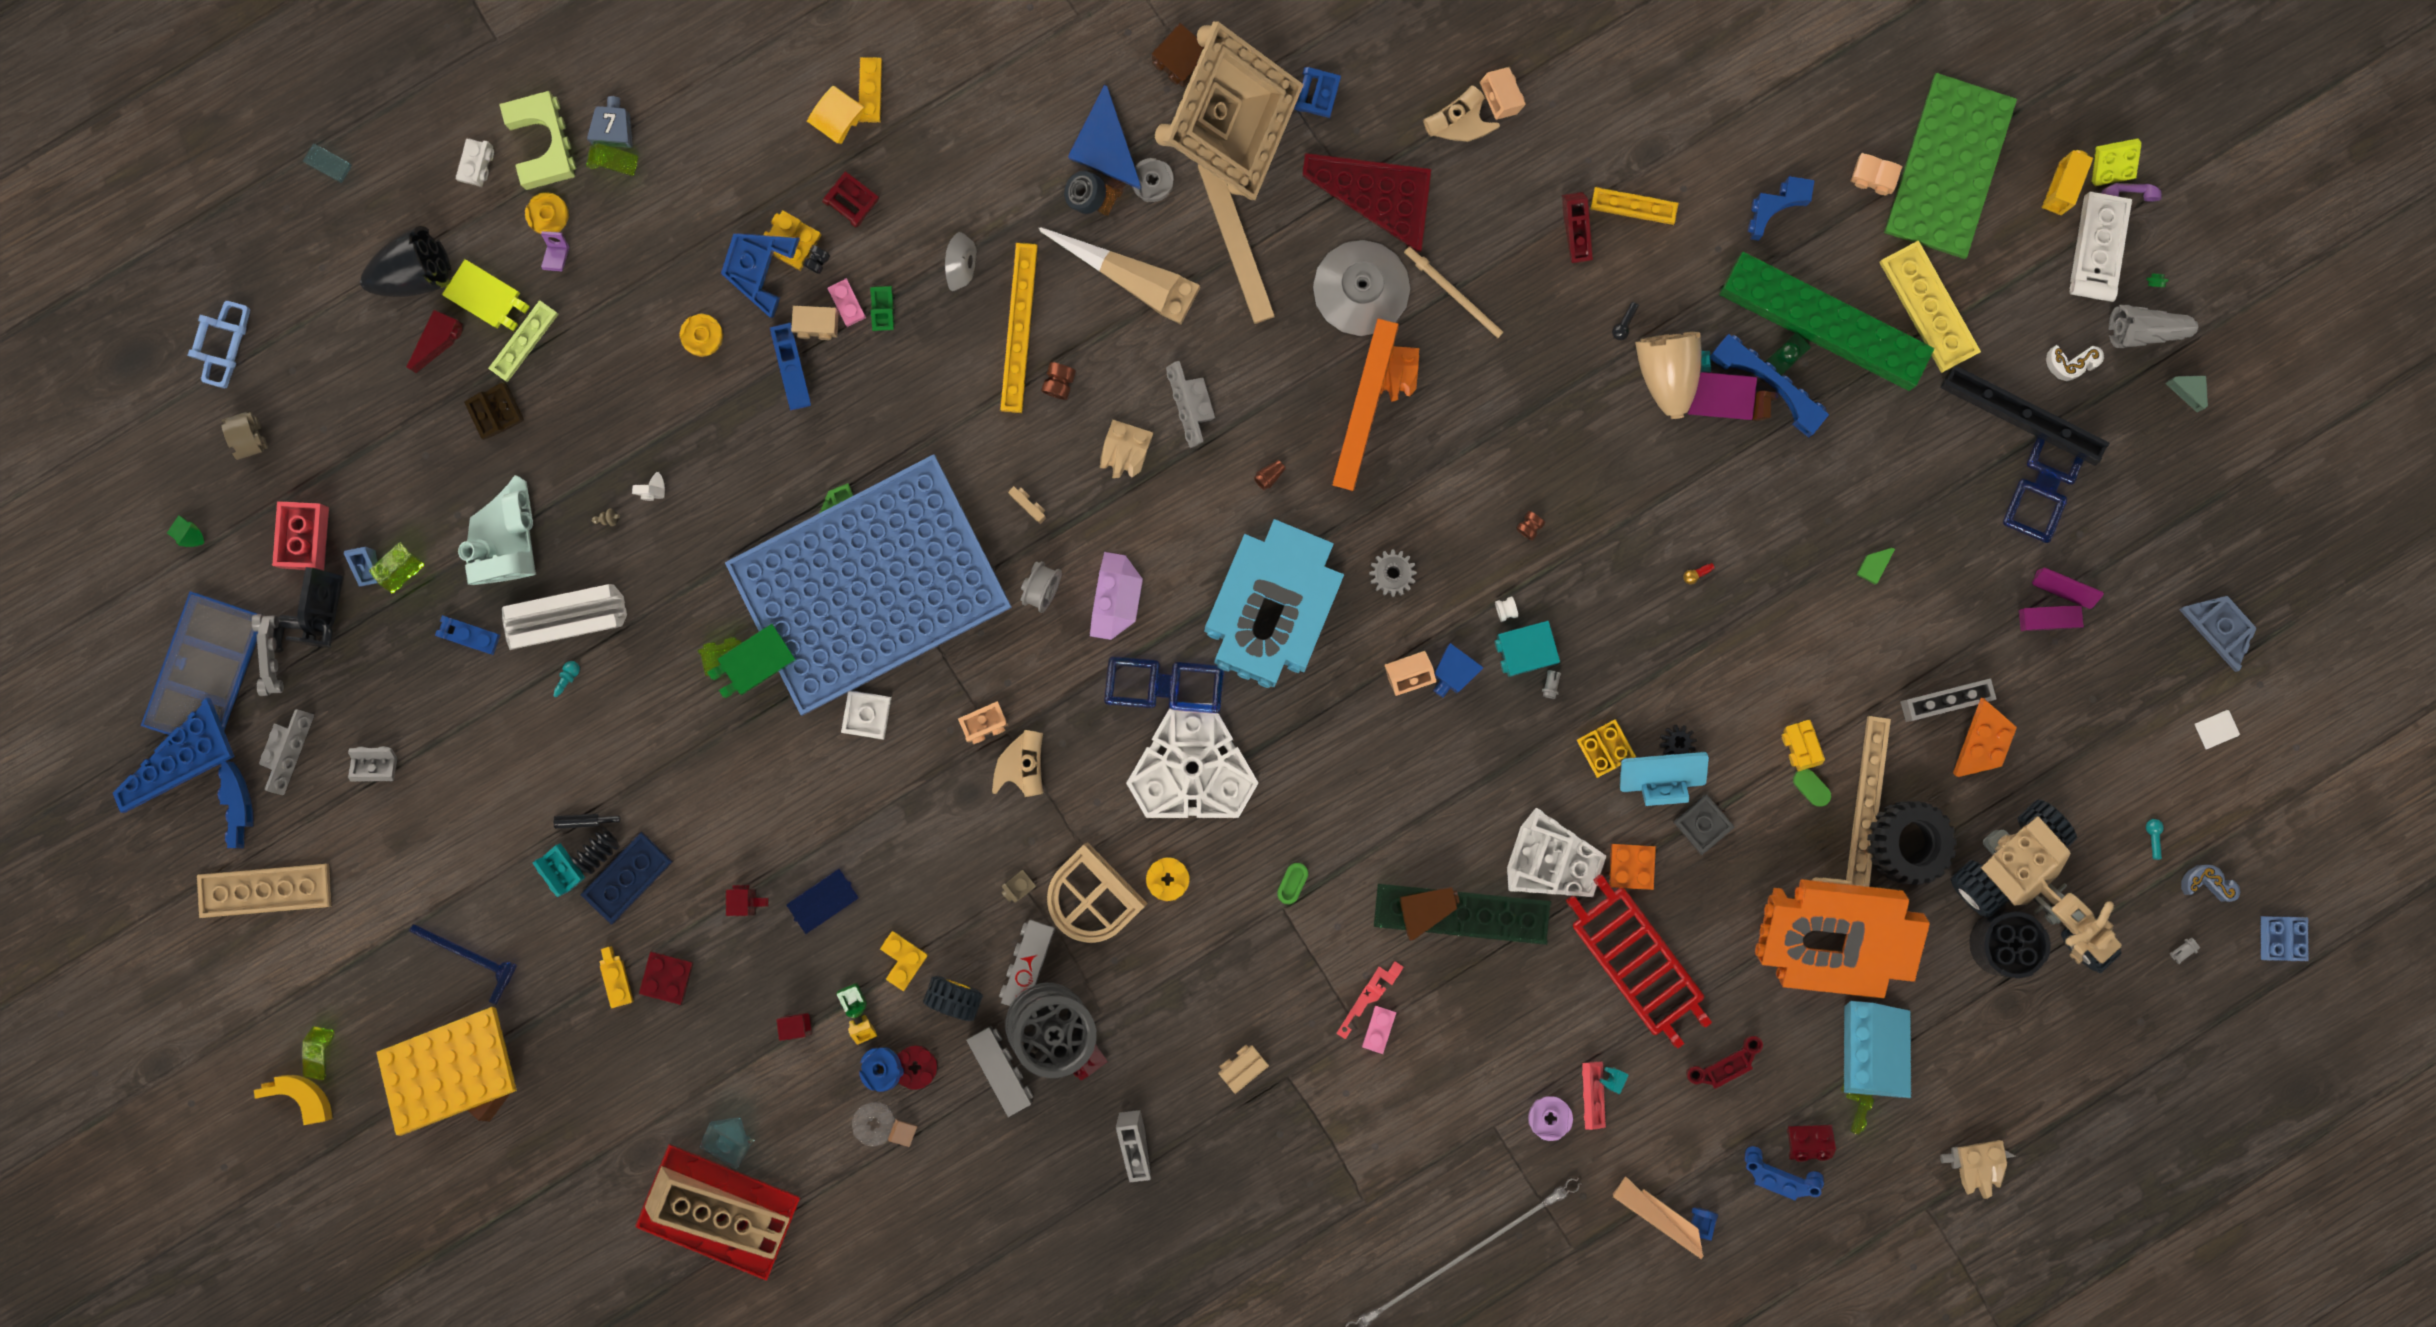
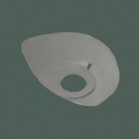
M962 232L954 235L946 250L945 272L948 287L951 291L966 286L972 280L975 269L977 249L974 242ZM970 255H972L973 264L971 268L968 267V258Z

